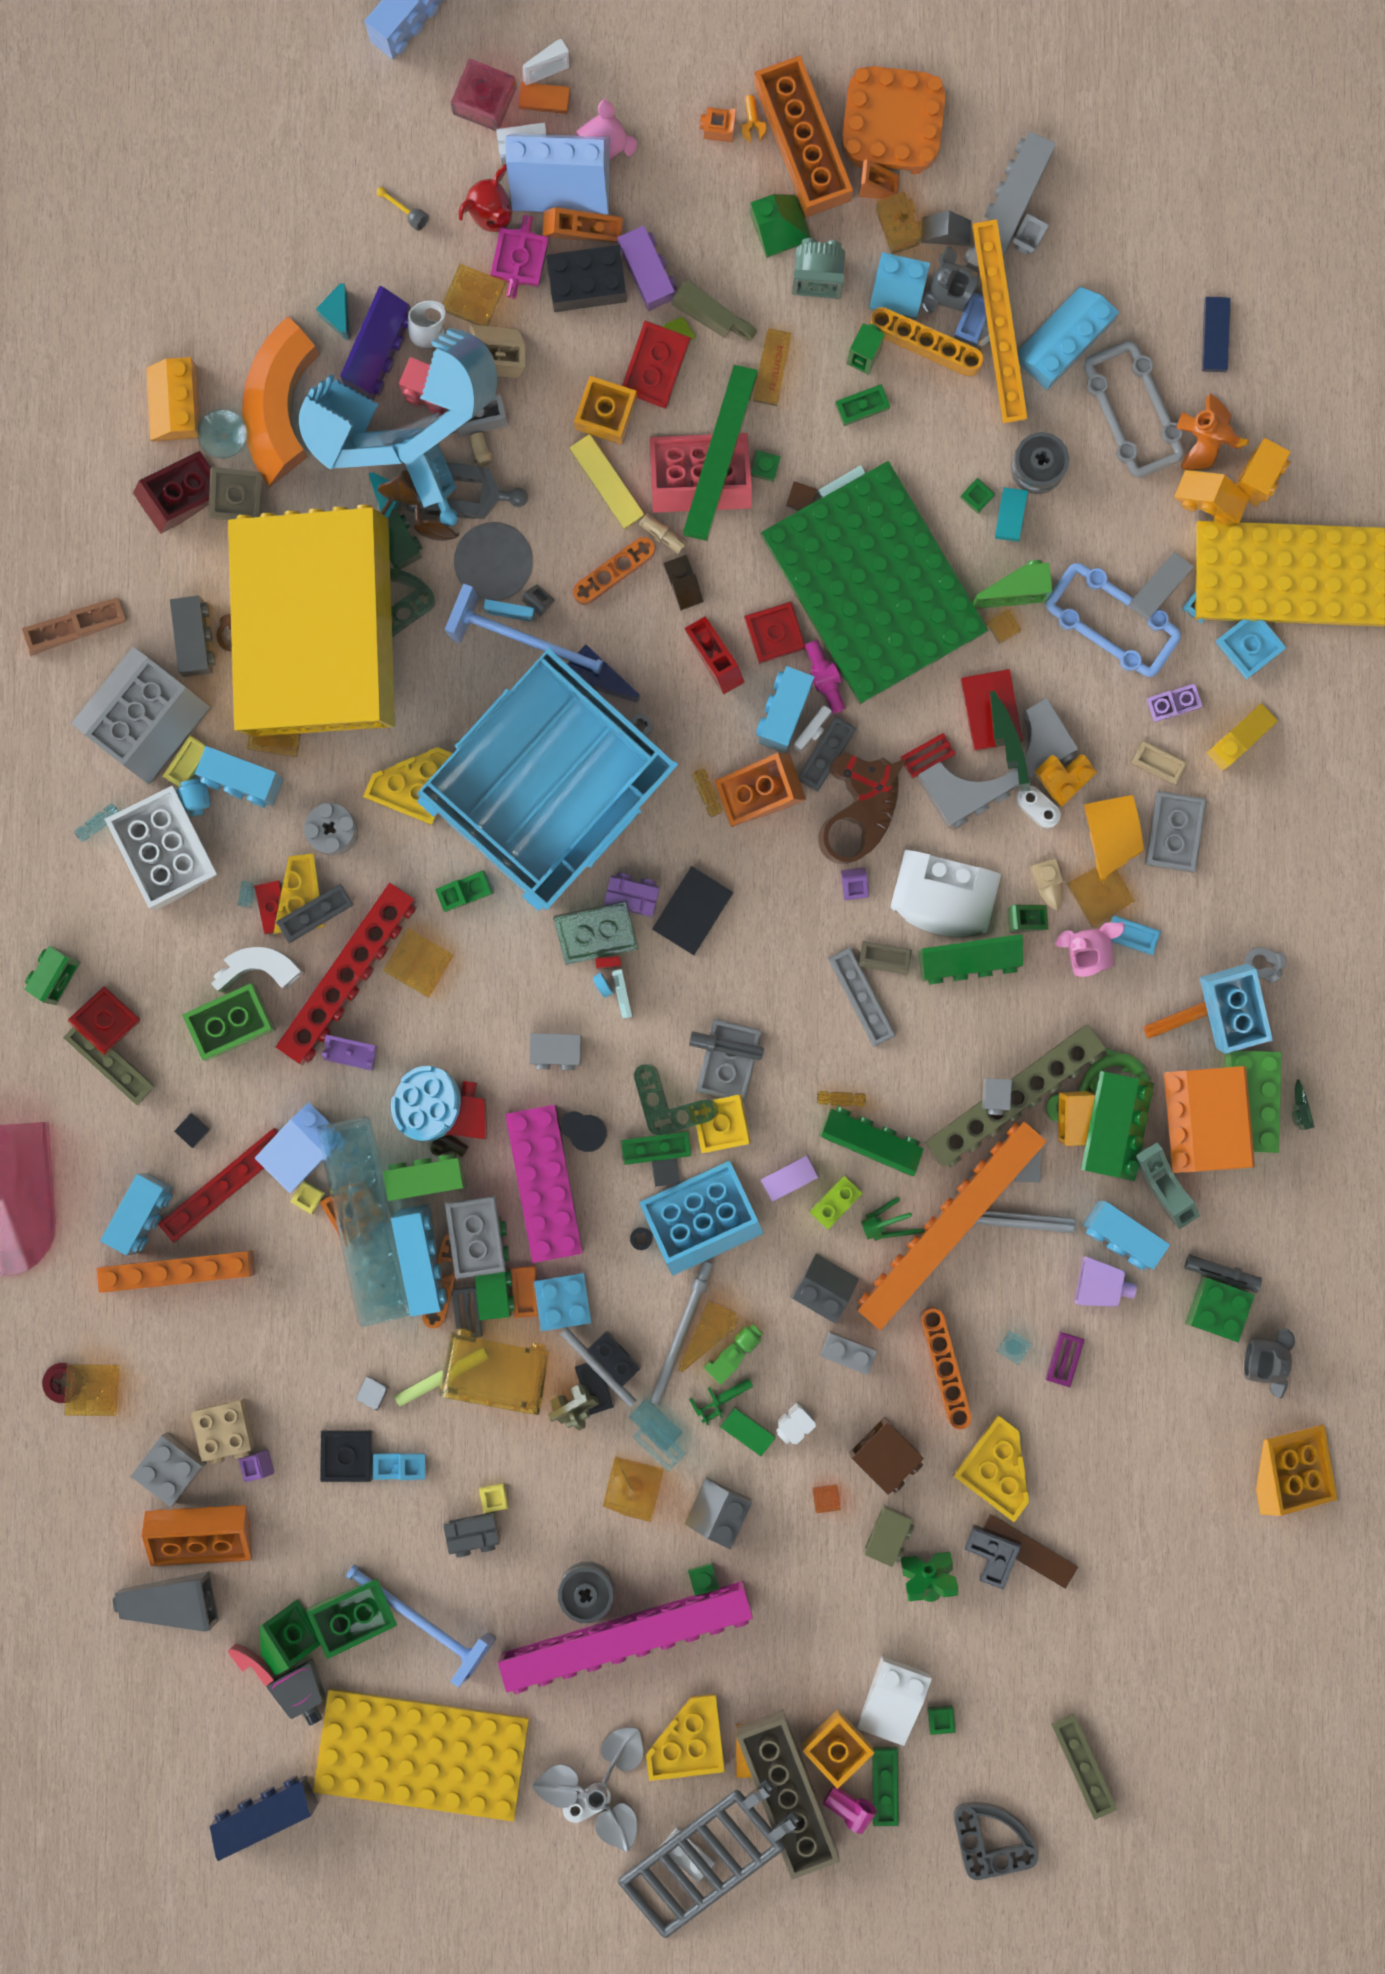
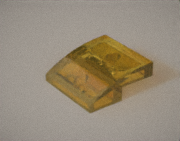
M408 928L383 972L429 998L454 955Z

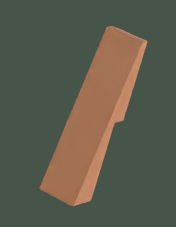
M117 597L72 610L68 615L21 629L29 655L32 656L126 622Z

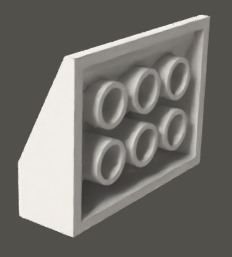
M173 786L105 818L149 909L156 911L217 876Z

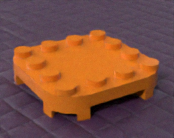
M878 66L858 68L855 71L848 86L841 141L842 152L844 151L846 157L854 163L855 167L862 168L864 160L868 159L883 168L912 171L911 174H921V171L929 168L936 162L941 142L945 107V89L941 78L921 71Z

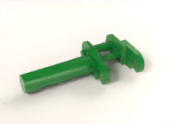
M748 1378L718 1396H715L711 1387L707 1389L713 1401L703 1408H698L692 1397L689 1398V1401L697 1415H702V1423L706 1422L708 1426V1421L717 1416L723 1417L721 1413L724 1411L722 1409L719 1410L718 1405L728 1402L752 1388L753 1385ZM714 1406L716 1411L705 1416L703 1411Z

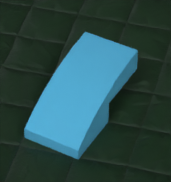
M372 1453V1479L423 1480L425 1479V1453Z

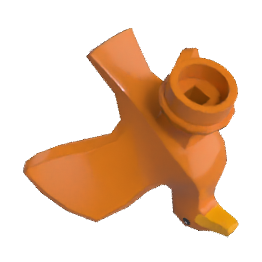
M1209 394L1206 398V410L1201 411L1196 418L1185 412H1182L1176 429L1188 431L1197 436V443L1182 461V469L1203 470L1212 467L1218 457L1221 444H1227L1237 450L1249 444L1248 439L1235 434L1233 428L1229 425L1231 421L1230 412L1212 394Z

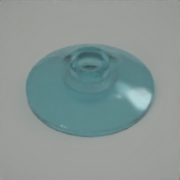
M218 409L208 413L201 420L197 436L200 446L207 454L215 458L224 459L232 457L241 451L247 440V429L244 421L238 414L230 410ZM227 433L228 437L225 440H221L220 435Z

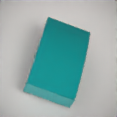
M1003 488L995 539L1020 542L1028 490Z

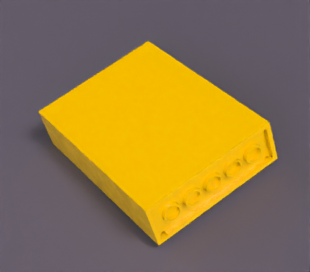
M364 504L358 505L357 509L349 510L347 507H333V511L325 512L323 509H309L308 513L302 514L299 511H285L284 515L278 516L275 513L260 514L261 517L252 518L251 515H238L237 519L228 520L234 730L257 737L395 727L388 518L381 514L380 511L372 508L371 505Z

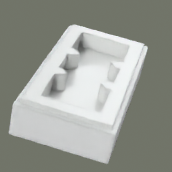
M823 706L794 743V749L800 754L811 739L816 741L823 733L824 729L821 726L831 715L829 708Z

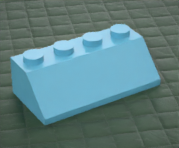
M1079 287L1017 350L1019 364L1048 390L1115 322L1119 311L1102 295Z

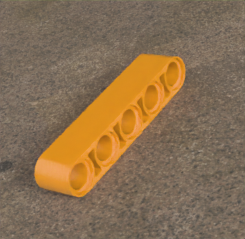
M881 307L872 313L870 324L876 325L882 330V333L885 334L884 340L964 376L971 377L980 371L983 355L978 349L890 309ZM878 318H883L887 321L888 324L885 326H879L876 324L875 320ZM906 328L910 334L908 336H901L897 330ZM928 338L931 340L932 345L924 346L920 343V340ZM950 348L954 351L955 355L946 356L942 350ZM972 358L977 362V365L968 366L965 363V359Z

